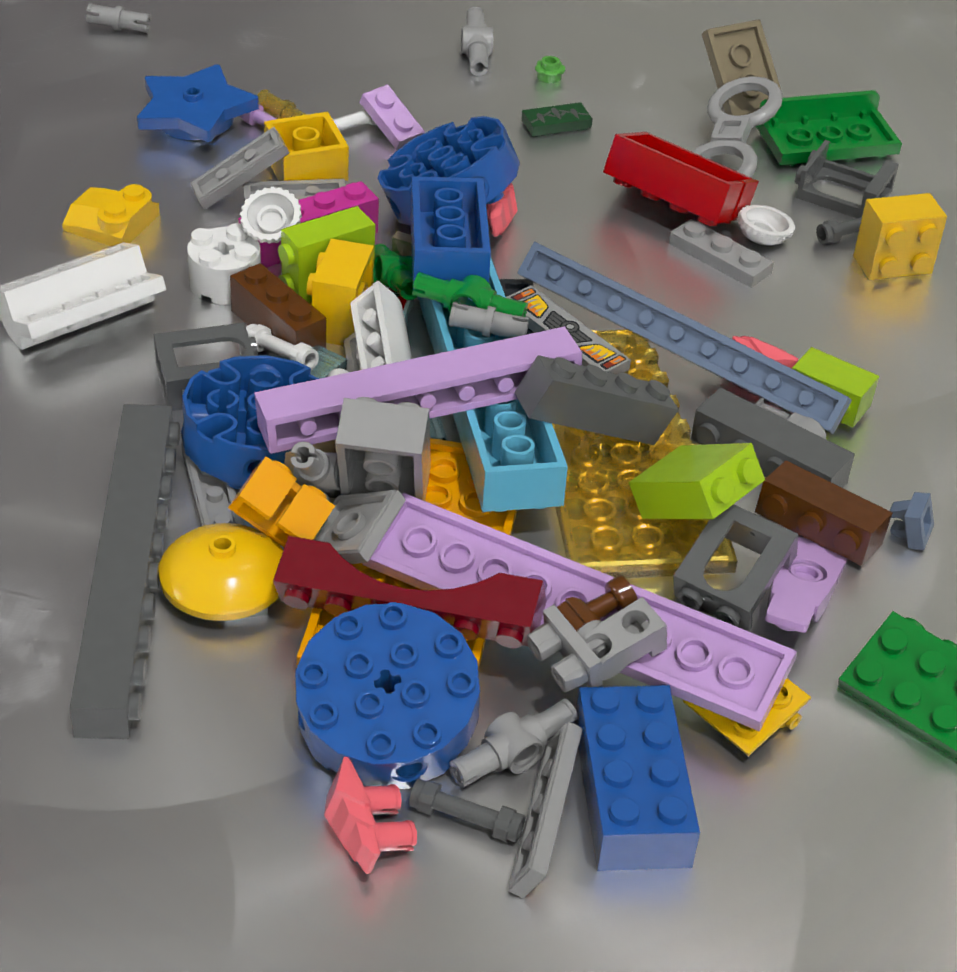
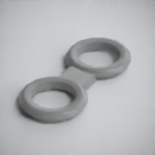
M751 76L730 81L717 89L709 99L707 108L710 119L716 124L710 137L711 142L700 145L692 152L705 158L719 154L736 155L743 159V164L737 172L752 177L757 169L758 157L753 148L746 144L752 128L764 124L774 117L782 106L783 93L779 86L767 78ZM759 91L769 97L763 107L747 115H729L721 110L726 100L741 92Z

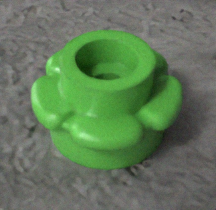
M545 56L537 62L535 70L540 81L556 83L561 80L562 74L565 72V66L562 65L559 58Z

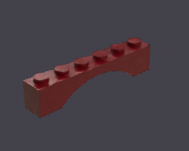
M288 536L273 579L281 602L292 608H319L326 610L332 615L339 616L342 613L352 611L364 605L387 604L390 602L403 603L436 613L461 632L465 640L488 639L508 648L529 647L527 635L540 626L543 610L547 602L543 580L505 573H498L480 582L453 589L429 591L401 588L380 582L360 572L342 558L328 542Z

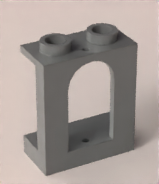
M825 140L817 151L812 150L807 164L799 167L795 177V184L799 185L796 198L854 218H860L863 215L866 199L889 197L893 191L899 166L898 163L886 160L877 174L872 175L826 160L830 141ZM819 180H829L864 191L862 203L858 205L822 193L813 187V183Z
M244 323L154 334L155 363L166 405L172 406V411L183 410L182 390L186 389L190 378L201 370L207 373L210 370L217 369L220 363L178 367L173 348L216 342H235L239 344L240 356H258L255 337L248 336Z
M733 504L716 518L709 520L675 572L674 596L689 608L694 610L701 609L718 619L726 621V623L750 632L752 629V614L782 566L790 568L797 556L798 534ZM724 538L760 554L744 582L739 587L729 591L714 589L704 578L705 568Z

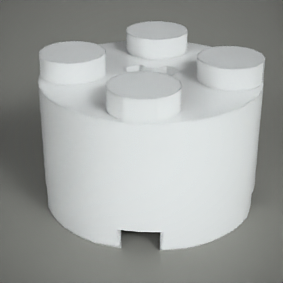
M234 223L228 227L198 228L191 233V240L187 246L189 287L191 292L200 299L201 294L210 297L213 304L231 305L230 275L261 263L259 241L253 240L251 236L249 237L240 223Z

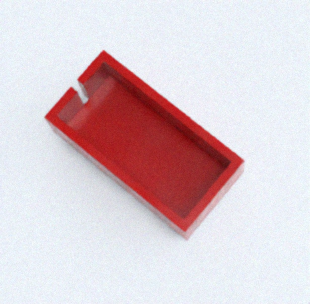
M648 132L615 134L603 173L614 177V183L623 187L631 188L634 186L641 189V195L652 200H660L661 198L670 202L669 207L681 213L692 212L698 215V221L709 226H717L719 223L731 224L732 221H736L740 210L747 205L750 206L759 182Z

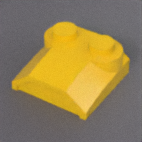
M138 184L127 185L120 191L90 187L70 205L62 224L63 231L111 247L123 242L131 243L160 215L159 203L153 202L151 192Z

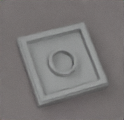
M399 490L337 496L333 503L335 505L334 509L313 540L330 543L341 557L350 564L368 563L406 499Z

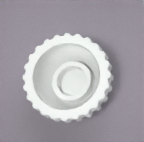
M281 187L257 190L255 194H251L250 198L245 200V204L241 207L240 221L241 225H243V230L247 232L249 237H253V240H259L261 243H278L281 241V229L299 224L302 217L301 205H299L298 199H295L294 194H290L288 190H282Z
M747 205L740 210L737 216L742 233L749 240L765 246L783 243L788 238H791L796 227L794 225L795 222L787 214L768 206Z

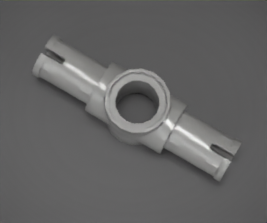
M475 6L469 8L466 13L467 25L462 27L461 54H466L469 58L471 73L476 76H482L488 71L487 57L492 55L493 27H487L484 22L483 10Z
M308 442L295 444L291 450V453L294 455V457H291V463L294 465V477L297 478L295 482L301 486L303 484L314 486L330 498L341 496L337 454L315 449Z
M563 699L536 715L528 714L523 718H520L514 712L500 715L488 726L485 738L482 739L480 746L449 762L452 777L461 788H464L494 770L501 772L509 768L515 774L528 771L539 762L544 754V747L547 746L548 740L565 723L567 724L570 721L575 725L578 724V714L575 707L569 700Z

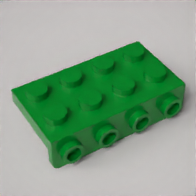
M875 90L782 98V106L775 116L764 124L756 126L780 165L793 166L798 163H807L812 150L817 151L825 140L830 141L826 160L830 161L842 159L855 160L856 158L863 157L880 158L886 155L900 154L902 142L878 111L880 95ZM768 99L760 103L759 109L765 105Z
M892 611L838 678V687L957 760V644L947 639L942 640L931 634L917 620L909 617L904 618Z

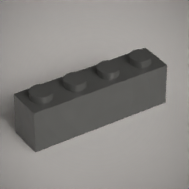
M538 355L514 392L530 419L650 445L657 443L679 410L670 397L669 389L659 381L650 380L648 382L636 379L623 372L615 374L603 371L594 365L586 367L571 363L562 357L553 359Z
M721 387L695 411L691 434L692 440L701 445L752 443L764 477L769 476L787 460L842 488L848 483L855 453Z

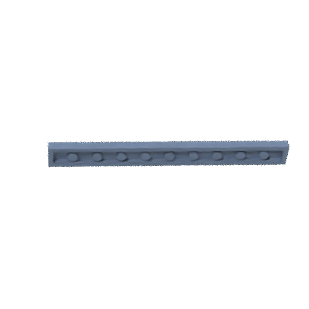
M535 241L517 272L523 278L760 398H765L764 400L792 414L796 412L802 416L813 418L819 422L825 431L834 434L852 401L848 396Z

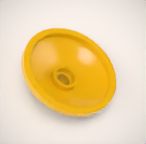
M215 523L201 526L180 536L165 550L159 565L160 587L171 604L191 616L213 621H228L249 617L263 611L279 598L273 579L283 549L263 532L250 526L236 523Z

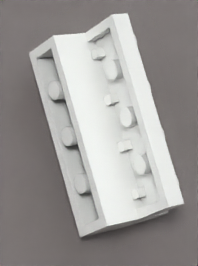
M123 242L0 285V318L12 341L20 349H25L155 301L154 294L167 289L163 276L147 273L139 245Z
M377 281L350 302L355 332L344 340L348 372L412 359L402 304L392 291Z

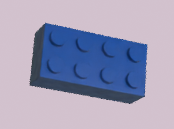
M412 176L410 219L413 285L419 272L448 281L452 278L462 281L466 276L478 275L489 283L491 248L484 179Z
M670 685L579 687L576 707L578 714L577 726L583 728L578 751L597 871L693 868L700 829Z

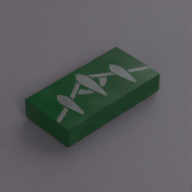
M581 102L522 110L521 117L522 122L533 137L592 128L593 120Z

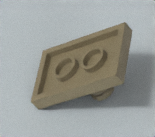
M760 19L711 28L702 33L718 89L738 78L756 76L775 82L781 90ZM759 91L741 92L726 100L723 108L725 113L729 115H747L759 110L760 103L765 99H769V97Z

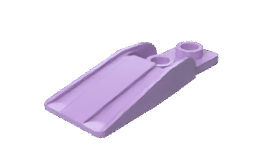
M798 537V549L795 560L790 568L783 565L771 584L765 621L775 624L785 631L807 632L811 619L813 622H817L826 610L848 559L809 539Z

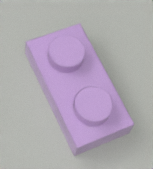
M388 84L362 94L359 103L396 150L424 134L425 131Z

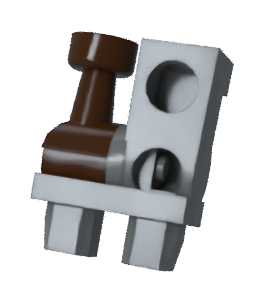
M622 575L614 577L605 584V594L586 603L579 598L570 597L566 598L557 607L553 604L543 610L544 623L527 635L528 646L538 660L543 661L558 651L564 657V659L551 666L552 675L564 692L570 691L584 683L587 687H599L603 685L602 680H608L616 676L627 665L649 653L651 657H654L667 649L666 623L643 597L637 598L633 587ZM614 609L618 611L617 613L605 619L604 621H601L602 618H604Z

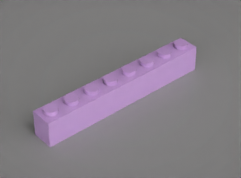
M565 327L259 391L254 393L258 427L269 453L272 454L290 450L299 442H308L313 445L335 440L344 398L370 397L378 402L390 404L411 402L420 407L429 408V419L518 399L514 392L538 355L553 359L562 357L571 363L582 365V351Z

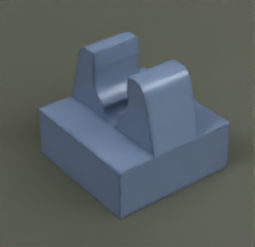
M914 492L911 500L892 503L889 510L893 512L891 518H899L901 520H894L890 532L891 535L906 539L908 549L924 550L934 527L931 494Z

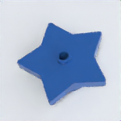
M219 64L185 77L146 76V91L151 101L137 116L139 130L161 129L167 135L177 139L211 142L215 136L222 134L230 128L235 117L259 109L258 96L228 85Z

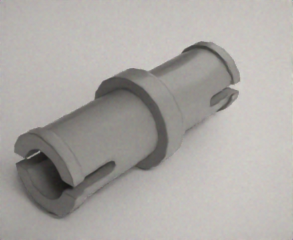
M93 3L88 4L87 12L98 13L99 16L86 14L87 23L112 26L117 31H121L123 28L144 33L149 32L150 25L138 23V21L151 22L150 13L124 10L123 6L118 5L115 8L94 5Z
M453 302L449 326L482 332V336L489 338L491 334L513 338L527 335L530 317L497 312L496 307L492 306L483 309Z

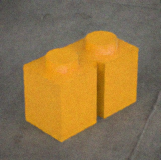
M265 457L253 470L228 508L282 547H285L288 536L313 540L335 505L327 500L326 495L320 489L306 484L301 486L295 482L297 478L293 476L292 471L285 464Z

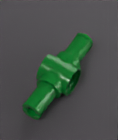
M375 244L373 282H381L385 287H390L393 291H397L406 300L416 299L418 296H413L412 256L398 255L396 252L390 251L384 244Z
M419 272L414 281L413 296L438 301L444 304V307L448 308L450 313L453 302H458V304L483 309L492 306L496 307L497 312L526 317L527 302L516 301L497 295V292L492 290L490 284L478 275L466 276L462 281L453 278L448 281Z

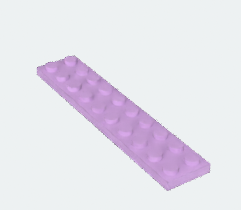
M406 493L402 494L406 501L368 563H363L364 566L421 590L429 591L458 588L480 582L498 573L543 580L547 601L545 609L553 604L557 607L566 598L570 597L579 598L586 603L605 594V584L614 578ZM631 584L637 598L643 597L666 623L667 649L654 657H651L649 653L627 665L620 673L650 686L670 685L671 695L760 731L796 660L797 651ZM614 609L612 612H610L608 615L602 618L601 621H604L605 619L614 615L618 611ZM542 617V620H541V624H540V625H542V624L544 623L543 617Z

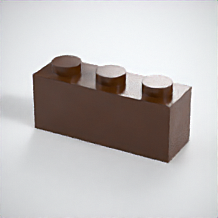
M259 263L230 275L231 311L247 325H264L271 329L273 336L293 345H297L300 342L308 344L318 352L319 356L326 353V317L264 265Z
M787 460L765 478L755 508V513L860 566L883 544L893 512Z

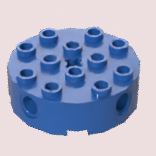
M480 116L470 118L465 125L456 127L454 122L447 123L414 138L394 152L387 160L390 165L389 168L381 170L377 179L398 222L411 226L412 176L483 178L486 204H492L504 196L503 191L517 176L520 162L508 133L500 120Z
M267 355L236 356L220 361L219 368L210 370L207 373L203 370L199 371L190 378L182 395L184 422L181 429V438L185 454L201 471L226 482L234 489H241L253 470L265 457L284 464L285 453L292 450L269 453L258 427L254 393L319 378L310 374V367L297 361Z
M397 602L364 605L334 617L308 641L296 668V705L298 707L299 730L313 758L329 771L332 769L337 773L343 758L349 757L363 786H388L395 784L399 789L413 788L417 779L427 781L443 775L450 767L449 762L458 758V755L468 746L469 740L472 738L479 721L480 686L478 661L461 632L436 613Z

